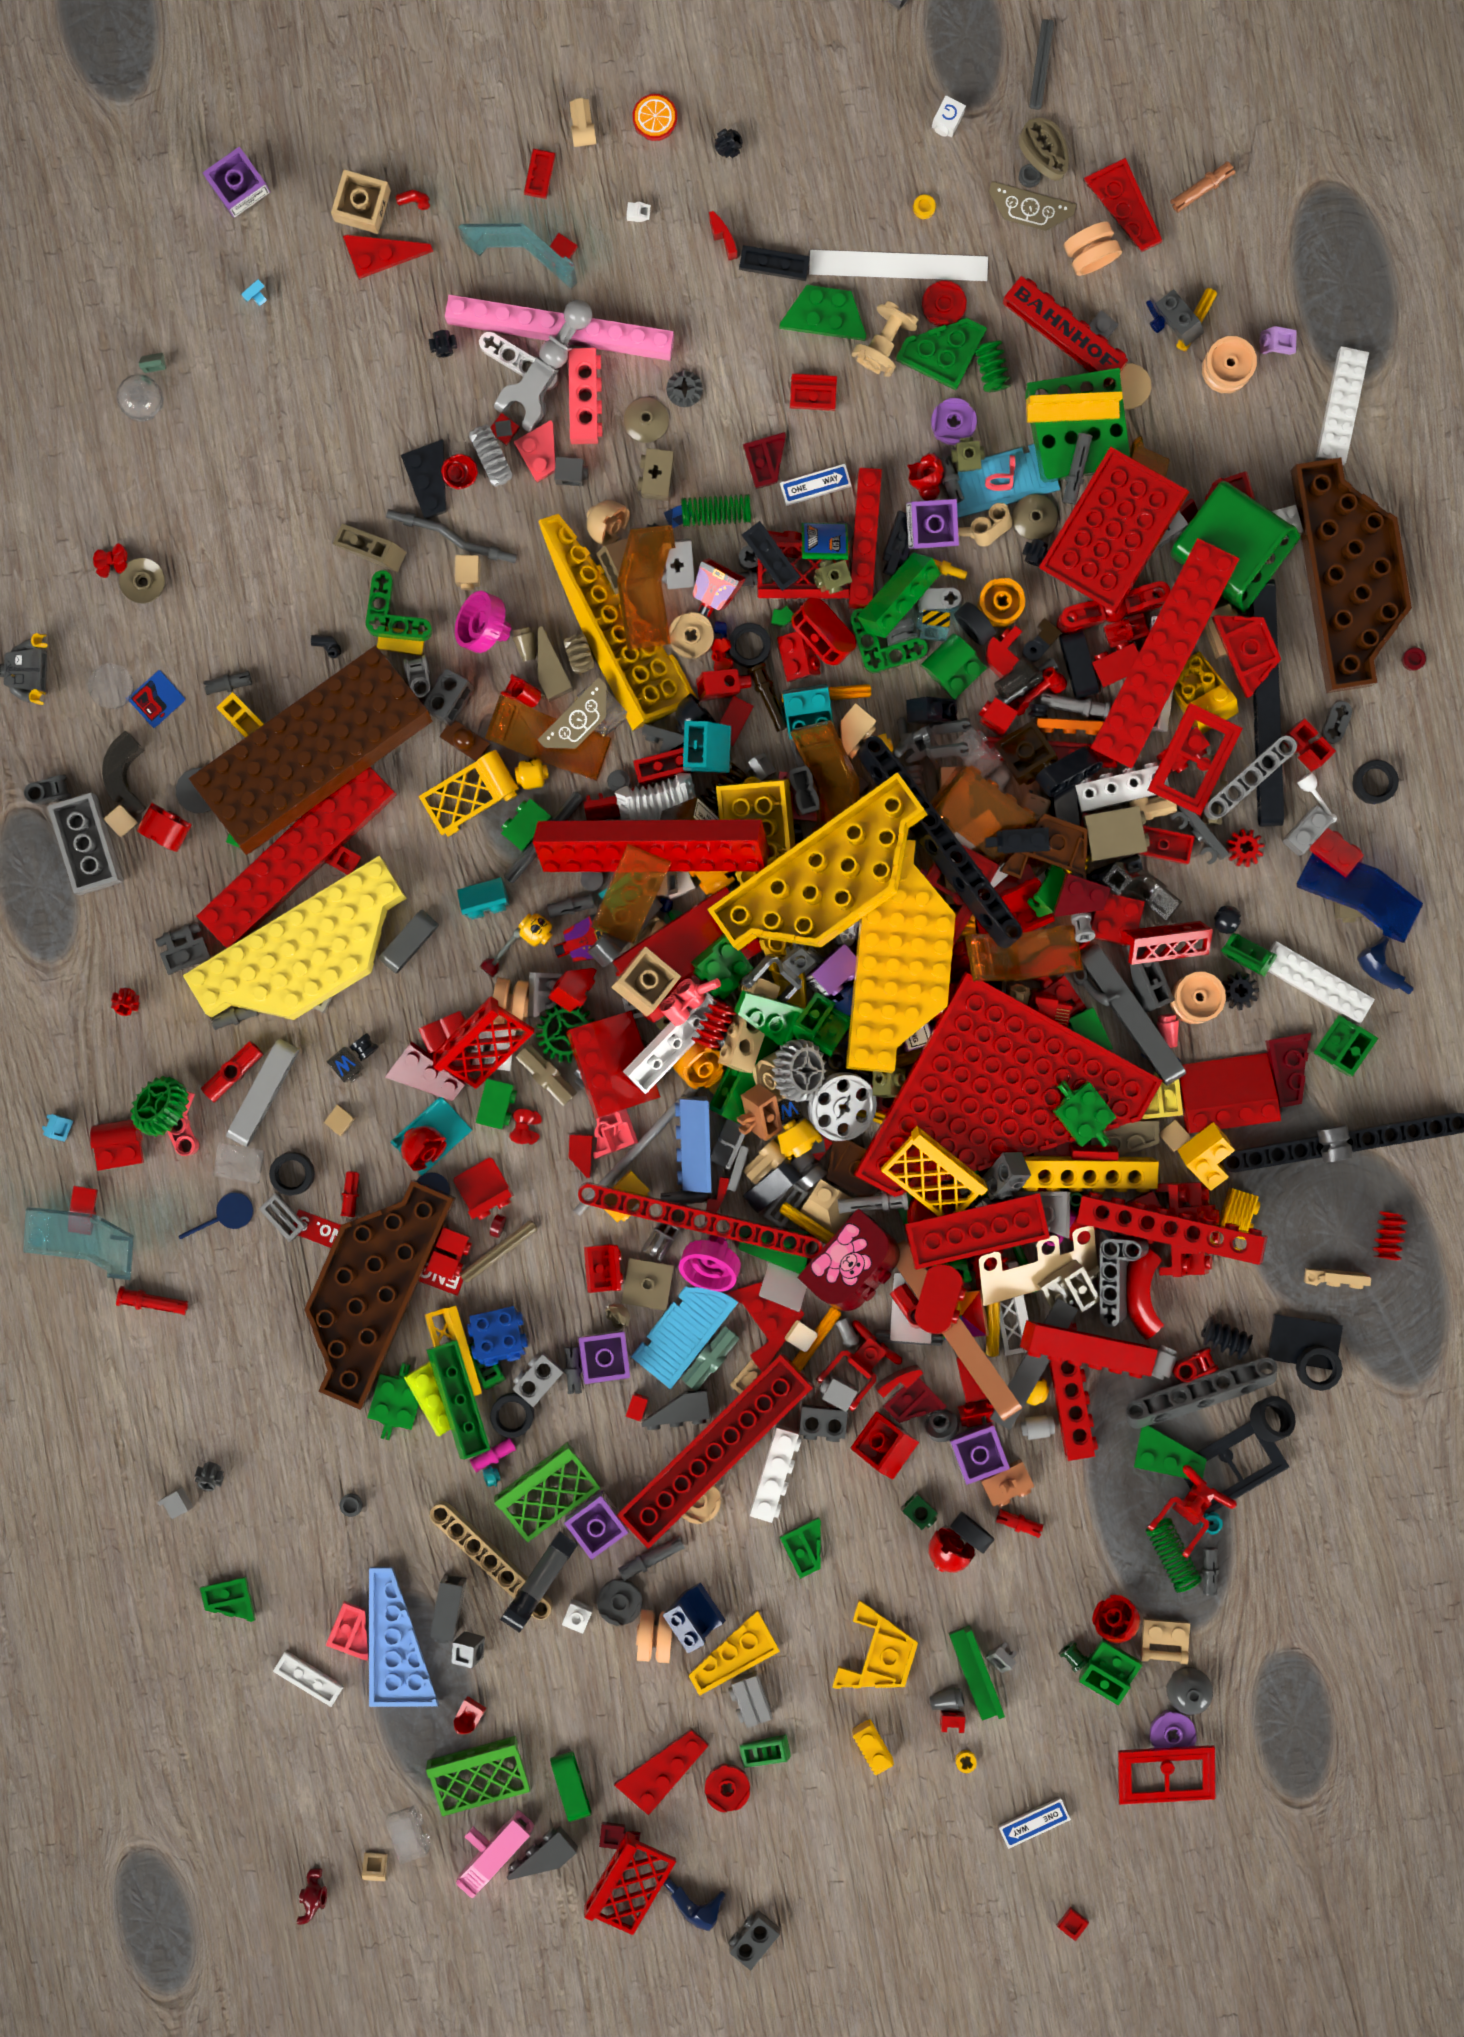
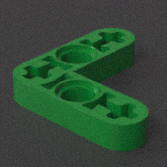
M380 570L375 572L371 581L366 616L368 632L376 637L412 641L428 640L432 635V627L428 620L389 615L393 579L387 571ZM382 577H385L388 582L383 585L384 593L380 592V585L377 582L381 581ZM378 598L386 601L385 606L381 609L373 606L374 601ZM376 620H379L381 625L387 626V621H389V631H386L385 626H378L375 630L371 624H375ZM397 622H402L406 626L405 630L401 633L393 631V626ZM409 624H412L413 629H411L412 634H409ZM421 625H424L427 631H423V634L420 635L418 630H414L420 629Z
M856 609L851 614L850 624L863 665L869 673H879L920 660L927 654V643L920 638L881 649L876 635L867 633L865 630L860 634L857 632V630H861L859 622L855 623L854 620L857 619V614H860L863 609ZM864 635H870L874 643L870 647H864L861 644V638ZM915 643L920 647L923 646L920 655L912 652L909 653L910 658L906 659L904 646H907V651L913 649ZM877 649V652H873L875 660H880L877 668H874L873 665H868L871 657L870 654L865 656L864 652ZM892 650H899L901 652L902 659L899 662H893L889 658V653Z

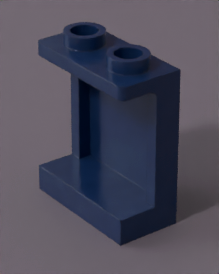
M701 1582L684 1591L663 1614V1617L688 1654L706 1643L705 1638L708 1634L726 1621Z

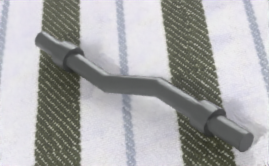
M390 509L387 511L386 518L403 522V525L409 527L414 525L437 531L462 550L488 556V559L495 561L500 559L516 563L517 554L502 551L499 547L492 545L491 547H486L465 541L442 523L416 517V514L410 512L401 513Z

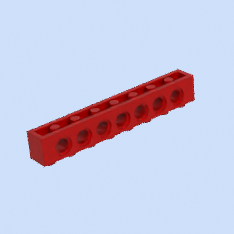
M1089 1192V1195H1083L1081 1198L1077 1223L1252 1264L1260 1265L1263 1262L1268 1236L1262 1235V1230L1249 1228L1248 1231L1239 1229V1225L1226 1223L1225 1226L1216 1224L1217 1220L1205 1217L1200 1221L1193 1219L1194 1215L1180 1212L1178 1216L1170 1214V1209L1157 1207V1210L1147 1209V1204L1134 1202V1205L1125 1204V1199L1112 1197L1111 1200L1103 1199V1194ZM1102 1205L1109 1209V1216L1107 1218L1102 1217L1099 1213V1208ZM1124 1210L1129 1211L1132 1215L1130 1223L1122 1220L1121 1215ZM1146 1216H1151L1154 1219L1155 1224L1153 1228L1145 1226L1144 1218ZM1169 1221H1174L1177 1224L1178 1229L1176 1233H1170L1167 1230V1223ZM1191 1226L1199 1228L1200 1237L1198 1239L1190 1236L1189 1230ZM1215 1231L1223 1235L1224 1239L1221 1244L1215 1243L1212 1239V1234ZM1237 1237L1245 1238L1247 1242L1245 1249H1239L1236 1246L1235 1240Z

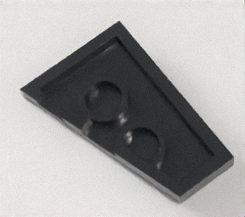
M442 439L401 455L425 519H430L447 512L446 485L441 474V468L444 463V440Z

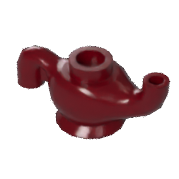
M320 1868L309 1870L306 1877L308 1884L305 1889L300 1891L299 1902L304 1904L306 1913L304 1916H298L297 1924L299 1925L311 1921L319 1908L323 1910L326 1905L327 1888L326 1886L321 1887L318 1884V1878L322 1876V1869Z

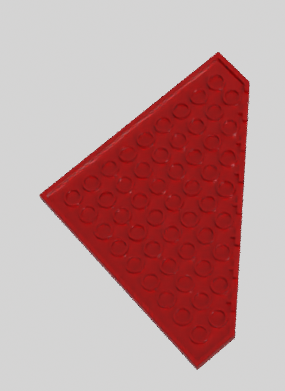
M965 972L854 1175L894 1197L900 1196L907 1191L881 1171V1167L912 1136L911 1132L916 1126L921 1128L971 1170L980 1171L990 1168L1003 1152H1022L1025 1157L1034 1152H1041L1063 1143L1075 1141L1052 1111L1065 1097L1057 1087L1062 1081H1066L1071 1090L1078 1089L1086 1081L1092 1084L1117 1117L1106 1126L1103 1131L1106 1132L1121 1125L1141 1121L1163 1080ZM913 1144L906 1151V1157L920 1156L919 1149ZM933 1160L923 1161L924 1171L937 1170V1163ZM920 1161L907 1162V1173L921 1171ZM895 1163L889 1170L894 1174L904 1173V1163ZM951 1174L940 1175L941 1181L954 1179ZM937 1175L924 1176V1186H932L938 1183ZM909 1177L908 1185L911 1187H921V1177Z

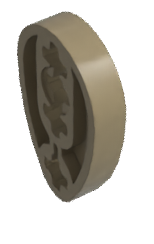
M1031 119L1024 125L1019 135L1020 149L1028 161L1040 173L1051 180L1059 181L1067 172L1069 162L1068 149L1059 127L1048 119ZM1037 138H1039L1040 140H1044V144L1042 141H1037Z

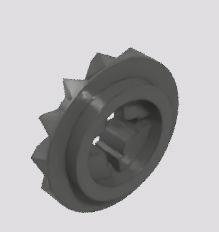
M683 370L674 373L668 379L666 390L668 398L673 404L679 407H690L701 398L703 387L700 378L694 372ZM683 380L687 383V387H691V389L687 390L686 397L682 394V390L675 389L682 387Z

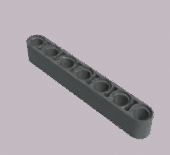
M1095 944L1077 956L1079 962L1101 993H1105L1106 997L1115 993L1120 994L1119 998L1108 1001L1109 1005L1159 1078L1163 1080L1162 1082L1169 1086L1185 1075L1184 1067L1099 945Z

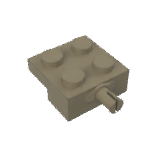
M1075 1259L1038 1283V1286L1050 1308H1052L1058 1298L1083 1313L1100 1301V1297L1092 1284V1280L1100 1275V1268L1096 1266L1086 1273L1084 1267Z

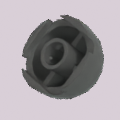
M1183 1667L1171 1675L1172 1677L1169 1683H1167L1166 1691L1167 1697L1175 1709L1187 1715H1197L1209 1707L1213 1699V1686L1205 1673L1194 1667Z

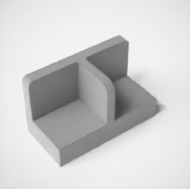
M727 1119L712 1151L710 1161L730 1170L745 1137L739 1131V1127L743 1125Z

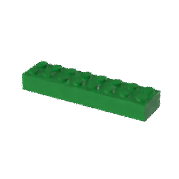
M457 1340L426 1349L460 1459L465 1460L491 1450Z

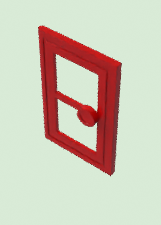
M1189 703L1147 791L1201 816L1243 728ZM1195 720L1225 734L1212 762L1206 757L1196 758L1181 750ZM1178 754L1196 762L1199 770L1207 771L1194 798L1164 784Z
M962 845L991 883L1000 865ZM933 862L925 878L933 887L953 897L955 904L963 905L955 918L954 948L970 920L972 912L957 892L954 893L936 883L942 872Z
M1215 1746L1118 1750L1119 1805L1214 1800ZM1202 1759V1789L1170 1790L1169 1775L1175 1770L1174 1764L1171 1761ZM1162 1762L1160 1769L1164 1774L1165 1791L1132 1793L1131 1763Z

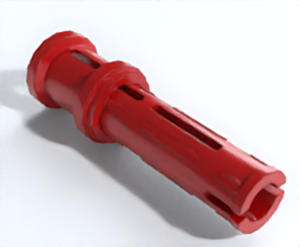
M120 1286L116 1298V1306H133L136 1310L144 1307L186 1315L188 1301L146 1294V1291L142 1289L135 1291Z

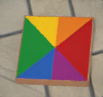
M982 1289L966 1291L964 1301H959L958 1303L959 1317L973 1337L988 1336Z

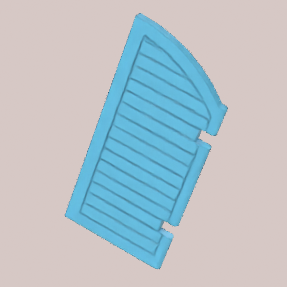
M1034 444L1028 445L1030 452L1025 454L1021 447L988 456L981 460L982 469L958 472L960 478L958 482L964 500L957 503V516L961 518L987 511L996 503H1004L1005 505L1016 503L1023 497L1031 494L1045 495L1059 491L1060 486L1058 481L1043 482L1041 480ZM1015 455L1012 489L1006 491L988 489L985 486L986 478L998 473L1010 474L1009 456ZM996 478L991 480L990 483L994 485L1009 484L1010 478Z
M685 1286L678 1295L683 1300L682 1303L677 1305L673 1302L647 1335L651 1343L647 1346L642 1342L631 1358L669 1389H672L739 1303L737 1300L723 1292Z

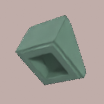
M157 353L142 356L139 361V367L144 373L165 370L164 354Z

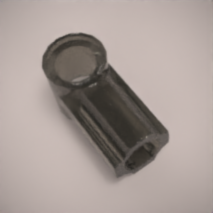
M1025 657L1020 659L1014 665L1013 670L996 681L994 685L998 694L1003 699H1008L1026 686L1028 688L1034 687L1042 679L1043 673Z

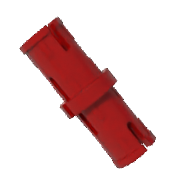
M999 1509V1515L996 1516L995 1520L996 1523L1014 1528V1531L1018 1533L1022 1531L1037 1538L1041 1536L1040 1531L1042 1532L1044 1524L1026 1519L1022 1514L1018 1516Z

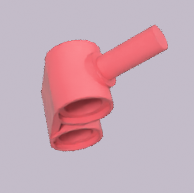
M689 978L685 979L663 1000L660 1005V1011L675 1026H679L689 1018L690 1011L686 1007L688 1006L690 1009L699 1007L706 998L704 993L719 988L721 982L716 978L700 985L695 984Z
M186 1091L189 1094L187 1097L189 1103L185 1106L187 1111L183 1112V1118H180L183 1123L182 1129L177 1131L172 1127V1131H167L175 1151L181 1156L193 1155L199 1149V1141L194 1137L190 1127L189 1116H187L195 1096L194 1093ZM185 1139H188L192 1144L188 1152L182 1148V1142Z

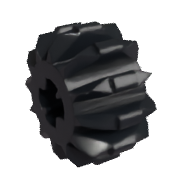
M1236 972L1235 977L1232 974L1227 975L1229 982H1221L1226 987V1002L1230 1000V1009L1237 1005L1238 1010H1243V1004L1250 1008L1252 1005L1249 1000L1257 1001L1258 998L1252 995V993L1259 992V988H1252V985L1257 983L1256 979L1248 982L1250 974L1246 973L1242 978L1241 972ZM1236 988L1244 989V993L1240 994L1241 997H1239L1238 993H1235Z

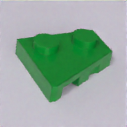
M819 1517L780 1536L800 1579L821 1569V1520Z
M246 1576L200 1587L205 1611L219 1612L225 1616L247 1619L249 1622L256 1620Z

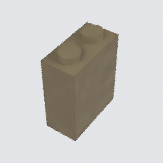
M1139 806L1082 817L1083 826L1087 829V848L1090 862L1147 852V847L1150 846L1149 836L1143 830V824H1146L1144 811H1140Z

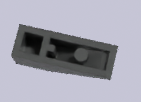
M1130 945L1127 946V948H1128V955H1129V951H1130ZM1145 946L1138 947L1137 957L1147 950ZM1158 961L1130 964L1134 993L1145 1012L1175 1001Z

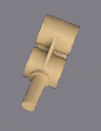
M1004 503L992 505L989 509V516L976 518L972 522L971 527H958V535L971 536V539H975L979 546L984 547L992 544L993 541L1012 527L1013 521L1009 508Z

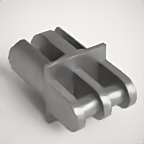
M658 1222L642 1250L646 1252L658 1233L661 1236L649 1255L654 1256L664 1238H666L668 1242L658 1257V1260L662 1261L681 1227L665 1224L667 1228L663 1232L658 1229L661 1224ZM669 1228L676 1231L673 1237L667 1234Z

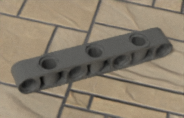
M1261 1358L1134 1400L1126 1407L1127 1423L1132 1428H1142L1269 1386L1277 1379V1363L1272 1358ZM1263 1369H1270L1272 1373L1264 1374L1261 1371ZM1221 1383L1229 1385L1227 1388L1224 1389L1218 1387V1385ZM1180 1397L1185 1399L1183 1403H1177L1174 1401L1176 1398ZM1134 1412H1140L1142 1414L1140 1417L1131 1416V1414Z

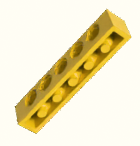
M1071 1156L1024 1157L1031 1176L1022 1187L1025 1191H1038V1188H1046L1047 1191L1057 1192L1060 1191V1188H1069L1070 1191L1081 1192L1083 1188H1091L1095 1192H1104L1105 1188H1114V1191L1127 1192L1128 1189H1136L1138 1192H1149L1150 1189H1157L1159 1162L1153 1157H1118V1161L1072 1160ZM1047 1169V1176L1039 1179L1040 1171ZM1070 1170V1175L1066 1179H1061L1062 1172ZM1087 1170H1092V1176L1089 1179H1084V1173ZM1114 1170L1113 1178L1106 1180L1107 1172ZM1133 1170H1136V1177L1132 1180H1129V1173Z

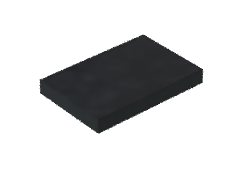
M1274 1314L1267 1357L1275 1361L1296 1364L1301 1352L1312 1346H1323L1339 1355L1343 1325ZM1314 1355L1306 1364V1366L1333 1369L1332 1362L1324 1355Z

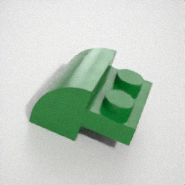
M954 633L921 664L931 678L938 682L954 700L987 669L975 655L976 652L961 637Z
M816 992L795 1022L793 1033L796 1039L813 1042L814 1045L819 1046L820 1051L831 1057L849 1030L851 1017L835 1009V1002Z
M1339 1015L1313 1054L1332 1065L1339 1072L1353 1077L1379 1038Z
M1102 1638L1093 1654H1089V1661L1080 1672L1079 1682L1119 1706L1131 1688L1130 1683L1142 1667V1662Z

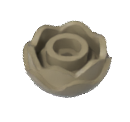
M613 1303L606 1307L605 1316L608 1320L612 1321V1325L615 1328L624 1329L629 1325L630 1314L623 1305Z

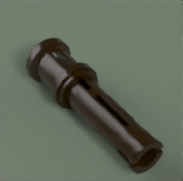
M761 663L748 669L747 673L751 674L756 686L755 691L760 693L776 731L780 732L787 728L786 717L773 689L774 682L770 680L765 669L766 664Z

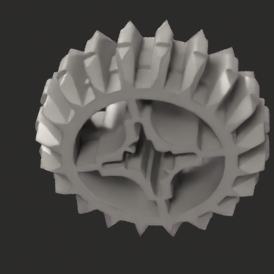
M485 424L470 431V440L491 484L496 487L511 480L512 472L490 426Z
M803 1039L790 1040L786 1044L781 1045L780 1050L775 1052L777 1059L772 1060L775 1068L771 1070L775 1072L772 1080L777 1081L775 1088L780 1090V1095L796 1102L809 1101L815 1095H819L818 1089L823 1086L822 1081H826L824 1073L827 1072L824 1069L827 1061L822 1060L824 1053L819 1051V1046Z

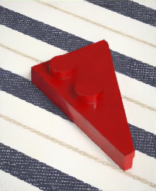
M352 235L343 236L359 279L433 252L431 244Z

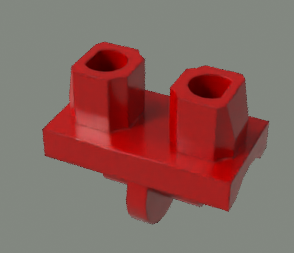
M1143 613L1103 627L1110 649L1126 641L1132 642L1147 637L1149 634Z

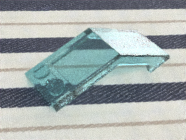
M523 223L461 224L458 227L462 241L479 256L487 248L524 247L569 288L572 289L577 283L573 262L566 256L563 258L559 256Z
M27 1207L25 1213L24 1253L88 1260L108 1272L107 1278L131 1280L134 1235L98 1215Z

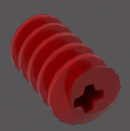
M713 997L711 998L716 1004L707 1005L712 1012L703 1013L708 1020H700L699 1022L704 1028L695 1030L700 1037L691 1038L696 1043L709 1049L720 1048L717 1040L724 1039V1035L720 1031L727 1032L728 1027L724 1023H732L733 1020L729 1015H736L735 1009L732 1006Z
M1379 1211V1214L1385 1217V1219L1377 1221L1383 1228L1376 1229V1232L1382 1235V1237L1374 1238V1241L1380 1244L1378 1247H1373V1250L1379 1253L1374 1257L1395 1261L1401 1260L1402 1257L1395 1253L1403 1251V1248L1397 1245V1243L1405 1241L1399 1234L1406 1233V1230L1400 1227V1225L1408 1224V1221L1402 1218L1405 1215Z

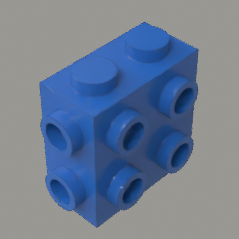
M514 1306L469 1316L470 1323L467 1324L469 1336L473 1337L475 1344L471 1346L473 1358L478 1359L481 1365L494 1366L498 1364V1361L504 1359L515 1361L520 1359L521 1355L526 1354L525 1347H528L526 1334H522L520 1327L524 1325L521 1311L517 1312Z

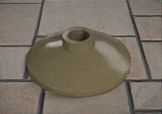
M643 397L633 401L627 407L624 414V426L627 433L634 440L642 443L657 441L665 434L669 425V416L665 406L654 398ZM643 415H649L650 420L647 422L643 421Z
M1039 494L1027 495L1019 500L1013 509V526L1026 539H1043L1051 534L1057 524V510L1052 501L1047 497ZM1034 512L1039 513V520H1034L1032 518V514Z
M137 558L128 562L126 569L119 576V585L122 593L129 600L144 604L154 601L161 595L165 586V576L161 567L156 562L147 558ZM147 579V585L141 586V580Z

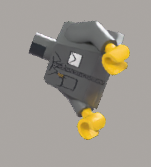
M35 633L31 639L25 640L12 648L11 652L5 653L4 664H0V677H4V685L10 689L14 696L23 702L43 705L44 702L40 701V696L46 695L47 652L39 647L46 648L48 644L42 643V638L46 637V634Z

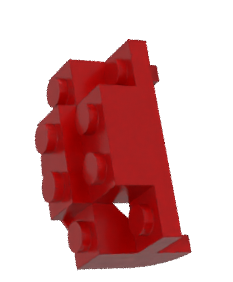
M1202 1182L1158 1183L1155 1192H1169L1170 1214L1179 1216L1180 1212L1194 1215L1193 1219L1202 1221V1218L1205 1217L1217 1220L1216 1223H1219V1210H1215V1204H1209V1189ZM1187 1201L1191 1206H1183V1202ZM1170 1221V1232L1176 1233L1178 1229L1177 1224L1174 1221ZM1191 1226L1189 1230L1190 1236L1198 1239L1200 1237L1199 1228ZM1215 1231L1212 1234V1239L1217 1244H1220V1233ZM1171 1245L1172 1267H1159V1276L1172 1275V1277H1183L1186 1275H1206L1209 1273V1269H1212V1257L1208 1256L1209 1253ZM1185 1254H1192V1255H1191L1189 1258H1186V1255H1185Z

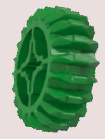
M556 1004L553 1007L555 1012L552 1013L550 1009L545 1010L549 1015L548 1018L542 1015L539 1017L545 1023L544 1025H536L537 1028L543 1029V1033H536V1037L544 1038L543 1041L538 1042V1045L543 1046L546 1044L548 1046L543 1050L544 1054L550 1050L553 1051L550 1055L551 1059H554L559 1054V1062H563L564 1056H567L568 1063H571L572 1055L574 1054L569 1039L566 1036L556 1037L563 1031L562 1021L570 1029L595 1022V1019H586L591 1012L586 1011L582 1014L584 1006L569 1012L563 1007L559 1009ZM563 1013L575 1014L582 1022L570 1025L564 1018ZM557 1017L559 1029L553 1035L548 1036L549 1025ZM563 1039L567 1042L571 1051H561L554 1047L552 1042Z
M162 1076L160 1079L156 1077L153 1082L148 1081L145 1088L141 1087L142 1091L140 1094H136L137 1099L132 1102L134 1107L130 1110L132 1113L131 1119L136 1128L144 1134L155 1137L159 1134L164 1135L166 1130L172 1131V1127L178 1125V1120L183 1118V1112L187 1111L185 1106L189 1103L187 1099L189 1094L180 1082L171 1077Z

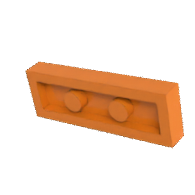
M1035 717V724L1040 728V731L1053 733L1054 728L1063 729V733L1076 734V730H1085V734L1097 735L1104 723L1101 720Z

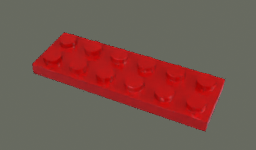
M1040 1193L904 1224L915 1270L1050 1238Z

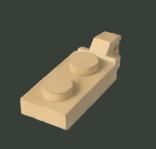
M1305 1268L1304 1282L1315 1286L1321 1282H1327L1326 1285L1340 1287V1284L1343 1283L1349 1284L1351 1288L1363 1289V1286L1371 1285V1278L1366 1273Z

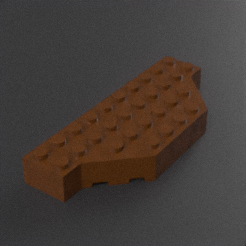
M1341 457L1296 464L1290 471L1296 507L1303 529L1301 540L1326 694L1371 687L1378 683L1374 659L1412 608L1398 519L1393 514L1379 507L1378 503L1367 495L1361 494L1345 480Z
M414 1179L411 1180L402 1202L341 1225L304 1309L327 1368V1373L318 1392L359 1410L365 1406L456 1197Z

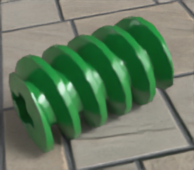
M1002 341L984 343L975 351V355L980 357L977 360V364L982 366L979 372L983 374L981 381L985 383L983 386L985 392L993 393L1011 387V385H1005V382L1011 379L1010 376H1003V373L1009 369L1008 367H1001V364L1007 360L1006 358H999L1005 351L997 349L998 346L1003 344Z

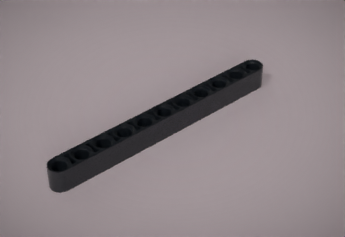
M1254 579L1252 582L1256 583L1260 581V579ZM1270 579L1250 605V617H1264L1278 650L1276 583L1274 579ZM1279 663L1253 692L1255 759L1272 743L1281 738ZM1280 742L1279 748L1282 751V743ZM1264 757L1262 759L1263 766L1271 768V759ZM1282 764L1256 787L1259 827L1283 826Z
M1446 1113L1349 1130L1350 1138L1348 1140L1349 1144H1351L1352 1152L1460 1134L1464 1132V1114ZM1455 1117H1458L1461 1121L1458 1129H1455L1452 1125ZM1432 1121L1438 1123V1130L1435 1133H1432L1430 1130ZM1410 1125H1414L1416 1128V1133L1412 1137L1407 1133V1128ZM1389 1128L1394 1133L1390 1141L1385 1138V1131ZM1366 1132L1371 1135V1141L1367 1145L1362 1141V1136ZM1314 1136L1235 1150L1220 1163L1225 1171L1236 1173L1322 1158V1153L1317 1149L1319 1137ZM1301 1144L1304 1152L1298 1157L1294 1149L1296 1145ZM1275 1148L1281 1150L1282 1154L1279 1160L1272 1158V1151ZM1252 1152H1257L1259 1161L1253 1165L1249 1160V1156ZM1230 1156H1234L1237 1160L1234 1168L1227 1166V1159Z

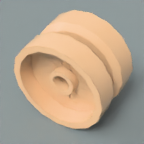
M1100 222L1087 227L1064 243L1063 246L1067 255L1075 258L1072 266L1076 275H1086L1099 270L1122 254L1118 241L1111 240L1114 232L1109 222Z
M1226 336L1217 340L1211 346L1202 362V376L1205 383L1212 390L1219 393H1233L1240 390L1252 377L1257 366V355L1253 346L1247 340L1238 336Z
M1207 972L1191 973L1179 979L1171 989L1175 1001L1170 1002L1173 1014H1176L1178 1019L1188 1024H1201L1217 1017L1223 1010L1226 1002L1225 989L1221 981Z
M498 977L493 998L498 1000L500 1007L526 1023L529 1004V982L518 980L514 986L513 994H511L512 984L510 979ZM499 1015L493 1022L494 1024H505L507 1019ZM521 1028L511 1029V1030H514V1031H521V1032H523V1030H522Z
M641 1609L640 1624L637 1627L636 1646H638L637 1661L649 1662L652 1656V1647H656L657 1662H670L672 1629L663 1617L665 1611L659 1614L658 1625H654V1611Z

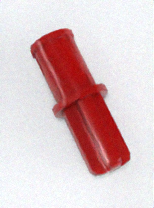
M346 1172L344 1192L341 1193L343 1195L340 1216L355 1217L357 1197H359L357 1192L360 1174L358 1172Z

